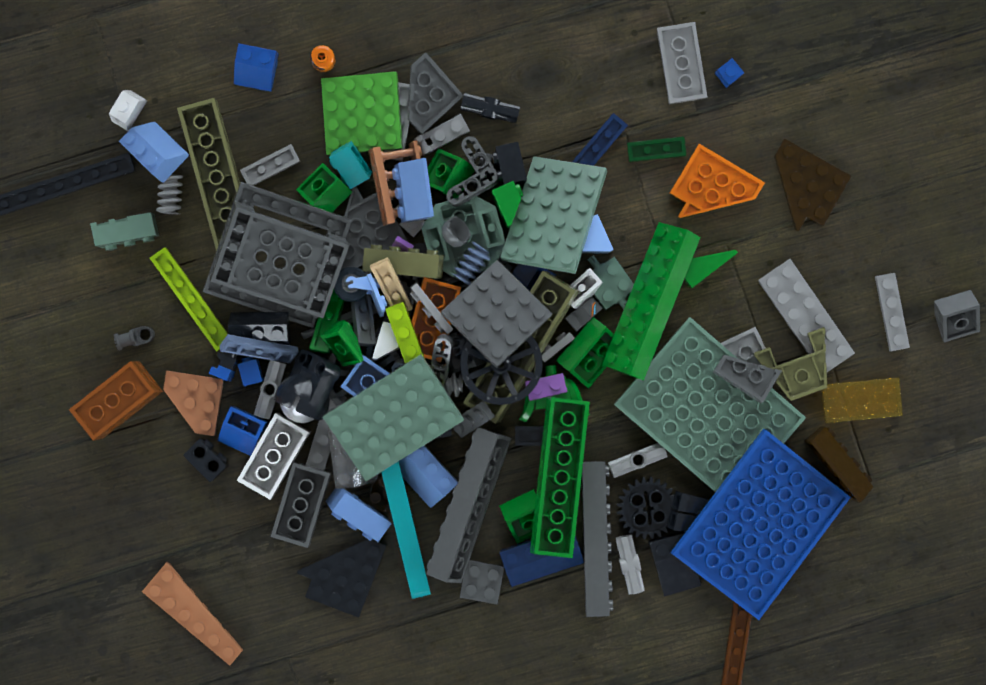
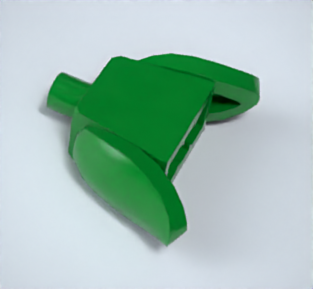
M556 365L545 366L546 377L557 374ZM565 376L567 393L550 396L583 401L577 385L572 380L566 379ZM527 395L519 420L526 422L531 417L534 408L535 410L546 409L548 397L529 401Z

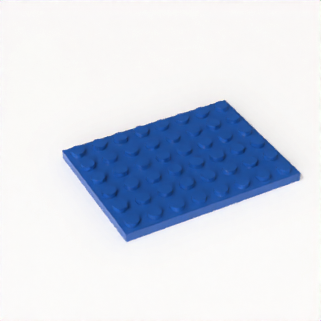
M763 429L670 553L756 619L760 620L851 497L770 432Z

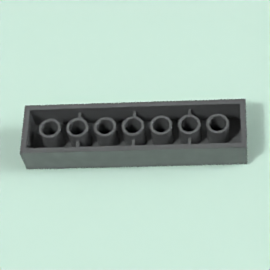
M479 427L474 431L471 447L465 455L464 467L459 472L458 484L453 489V499L446 510L445 522L440 527L439 539L433 547L432 559L427 564V575L446 583H462L512 438Z

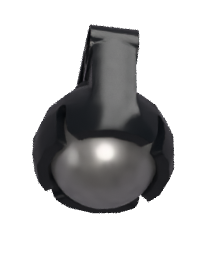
M302 349L296 356L295 364L289 377L278 386L274 400L280 404L285 416L294 422L306 423L314 419L323 420V416L329 410V394L340 376V367L325 357Z

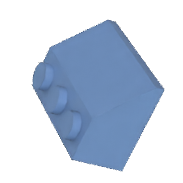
M155 121L132 127L119 141L162 183L189 156Z
M426 158L394 165L392 176L396 180L395 197L399 201L397 213L398 217L401 218V223L423 221L433 217Z
M426 445L399 461L403 479L430 508L458 484L457 479Z

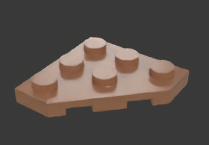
M166 371L163 390L193 431L197 434L216 435L224 380Z

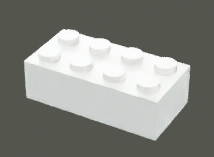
M275 413L237 481L271 500L311 431L280 413Z

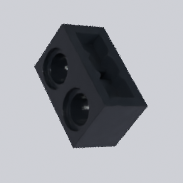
M201 438L183 456L209 482H213L229 466L227 463L228 459L221 452L217 453L213 449L214 445L208 439L204 440ZM198 447L205 449L204 457L197 455L196 450ZM212 460L217 461L219 464L217 471H213L210 468Z

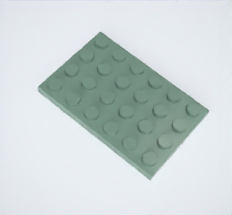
M533 156L527 175V182H525L522 190L523 196L510 227L500 257L501 260L576 274L606 178L607 169L605 167Z
M422 354L323 416V419L365 481L464 421L463 416Z

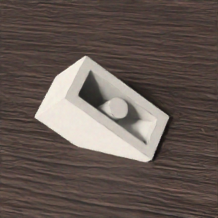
M591 268L570 285L579 291L571 304L575 309L588 301L603 283Z
M383 321L372 361H377L399 349L391 324Z

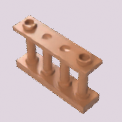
M417 140L409 143V149L385 153L381 151L380 147L368 150L383 226L395 223V219L398 217L397 209L392 208L391 200L396 198L395 190L391 191L387 183L389 179H393L392 171L385 170L384 162L385 160L411 156V160L421 159L422 150Z

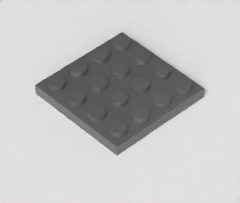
M498 260L441 311V314L496 368L552 316V313Z

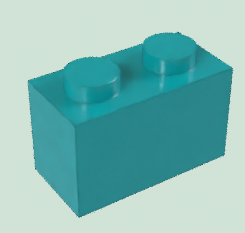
M352 141L333 151L329 157L331 166L338 170L342 182L348 185L350 189L369 179L372 174L371 169Z

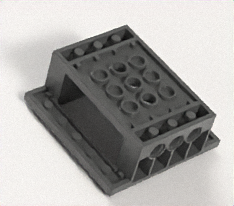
M240 182L203 292L262 312H289L290 321L314 328L317 317L323 318L349 248L345 238L352 220ZM257 206L327 230L324 236L256 213L253 207ZM264 251L267 254V258L264 261H258L255 258L257 252ZM279 257L284 258L286 261L285 265L281 268L274 265L275 260ZM296 264H302L304 271L296 274L293 271V267Z

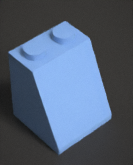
M597 214L593 216L582 253L608 254L613 251V247Z

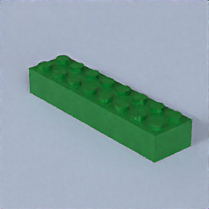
M661 222L658 223L602 365L644 381L701 237L687 229Z
M555 397L547 398L530 553L573 558L590 404L588 401Z

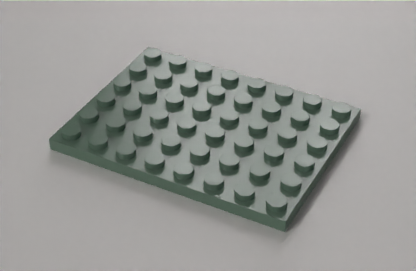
M688 317L652 359L644 381L636 378L614 405L716 492L763 429H766L784 444L806 417L773 388H771L764 402L759 403L713 373L714 368L723 355L737 357L691 317Z

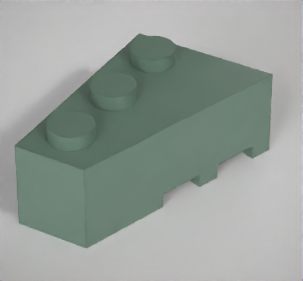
M151 212L127 216L118 220L111 219L100 224L96 222L90 223L95 246L105 248L106 251L117 249V245L124 244V247L136 245L135 241L151 242L155 240L154 237L159 236L155 214Z

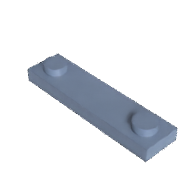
M228 334L219 346L221 352L284 363H291L298 354V347Z

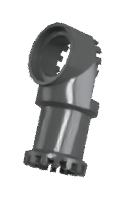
M142 326L131 329L124 334H114V341H116V347L120 351L123 347L138 346L151 342L155 337V332L149 326ZM144 329L150 332L148 340L141 338L140 334Z

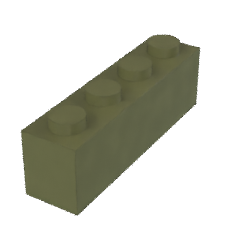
M371 244V248H364L362 271L372 272L371 264L388 257L397 275L438 279L442 278L444 255H439L437 250H427V253H419L420 249L408 248L407 252L401 251V247L389 246V250L382 249V245Z

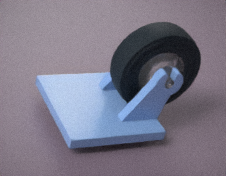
M356 267L341 269L334 287L337 296L344 301L355 302L362 299L365 294H369L373 299L379 317L384 316L387 303L385 297L379 294L378 289L380 286L376 278H373L371 273L366 276L361 269Z

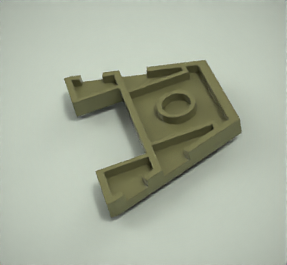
M824 327L807 333L813 353L786 363L776 365L770 347L753 353L761 365L771 369L782 370L775 383L790 401L827 388Z

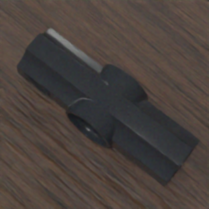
M464 93L460 110L480 114L481 117L487 119H500L516 123L520 107L503 103L492 97L483 98Z

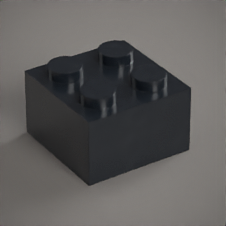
M514 142L496 146L495 152L492 153L495 166L499 165L500 171H497L499 185H505L511 181H514L515 185L525 184L527 177L519 143Z

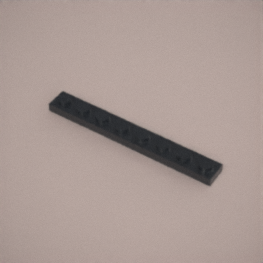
M128 152L0 195V216L136 172L131 154Z

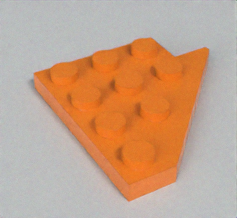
M698 144L669 194L685 203L678 215V218H684L755 200L765 182L703 145Z

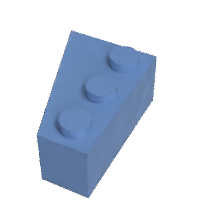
M338 483L326 500V503L332 510L331 514L340 521L343 518L348 522L347 525L355 531L357 529L363 532L362 535L370 541L374 539L379 542L392 524L386 516L358 499V496L354 493L351 494L345 490L344 486Z

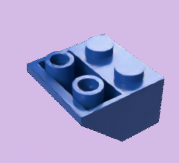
M231 406L222 424L217 441L251 456L266 429L268 421L240 408Z

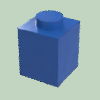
M731 58L714 74L727 88L739 79L744 72L734 59Z
M253 357L241 359L242 363L238 364L243 386L263 382L264 377L259 359L253 360Z

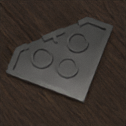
M426 52L410 65L408 121L420 134H423L464 96Z

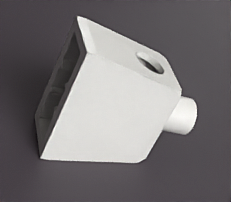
M123 90L109 112L111 121L129 131L147 100L131 90Z

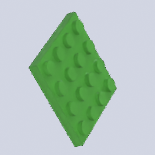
M397 72L321 78L326 155H331L333 151L350 141L353 142L359 153L368 152V150L374 147H380L381 151L403 149Z

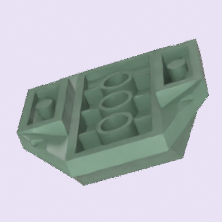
M478 196L458 207L452 206L448 201L435 204L433 207L434 216L426 219L421 227L427 250H437L439 255H444L443 272L456 279L458 278L453 275L457 274L454 267L461 268L459 260L466 262L463 255H471L468 248L475 249L472 244L473 241L487 250L491 258L490 261L483 260L486 267L479 266L481 271H485L499 259L506 242L496 206ZM453 216L464 221L471 234L469 240L461 247H452L446 243L442 236L443 224Z

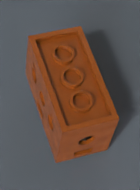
M130 361L70 408L69 411L92 440L103 439L162 393L163 390L140 361Z

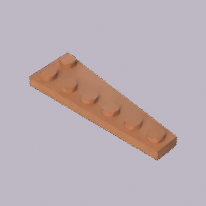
M166 562L142 592L228 665H231L243 649L229 632L222 627L217 618L210 613L205 604L198 599L194 591L187 586L170 563Z

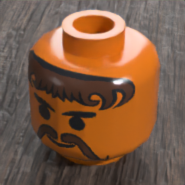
M317 46L310 54V62L317 71L327 72L335 65V55L327 46Z

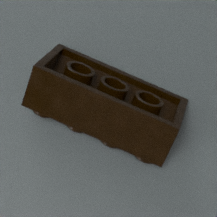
M821 426L804 440L847 495L851 497V500L860 503L872 490L873 485L870 483L872 479L866 472L862 473L858 468L860 464L854 457L850 458L846 453L848 449L845 445L835 440L836 434L830 427Z

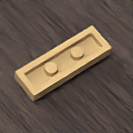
M387 257L371 264L370 268L390 307L404 302L407 311L412 310L413 306L389 258Z

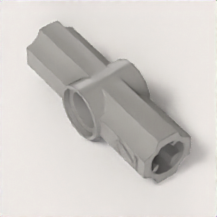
M270 360L260 389L261 392L254 412L255 416L270 420L275 405V393L281 384L287 364ZM268 384L273 385L275 388V392L272 395H268L265 391Z
M656 443L608 462L609 469L613 478L666 458L667 452L664 447ZM637 454L642 457V462L639 465L633 463V457Z
M632 534L616 537L617 549L620 555L619 563L622 574L625 577L628 594L641 593L645 590L640 572V560L635 551Z

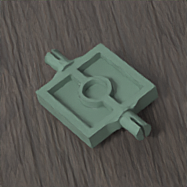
M594 255L587 260L593 266V272L603 282L594 293V296L604 310L618 303L624 310L627 303L625 298L631 292L634 283L615 257L600 264Z

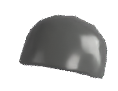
M456 216L448 219L442 226V236L446 243L452 247H461L471 237L465 222Z

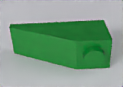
M732 250L692 258L684 278L685 283L690 289L738 252Z

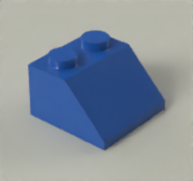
M238 43L234 67V85L272 92L279 57L277 51Z

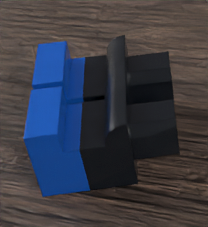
M218 352L217 355L221 361L218 368L211 367L209 374L232 382L240 362L236 359L238 354Z

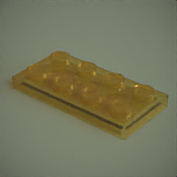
M899 378L827 384V388L822 389L825 423L903 416Z

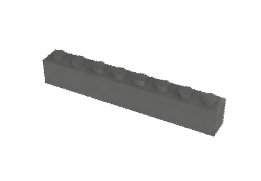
M583 461L582 468L586 617L610 616V611H613V599H609V592L613 590L612 580H609V573H612V561H608V553H611V542H608L607 534H611V524L607 523V515H610V503H606V496H610V486L606 484V477L609 476V465H605V461Z

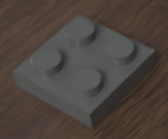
M469 560L463 577L460 598L498 604L504 566Z

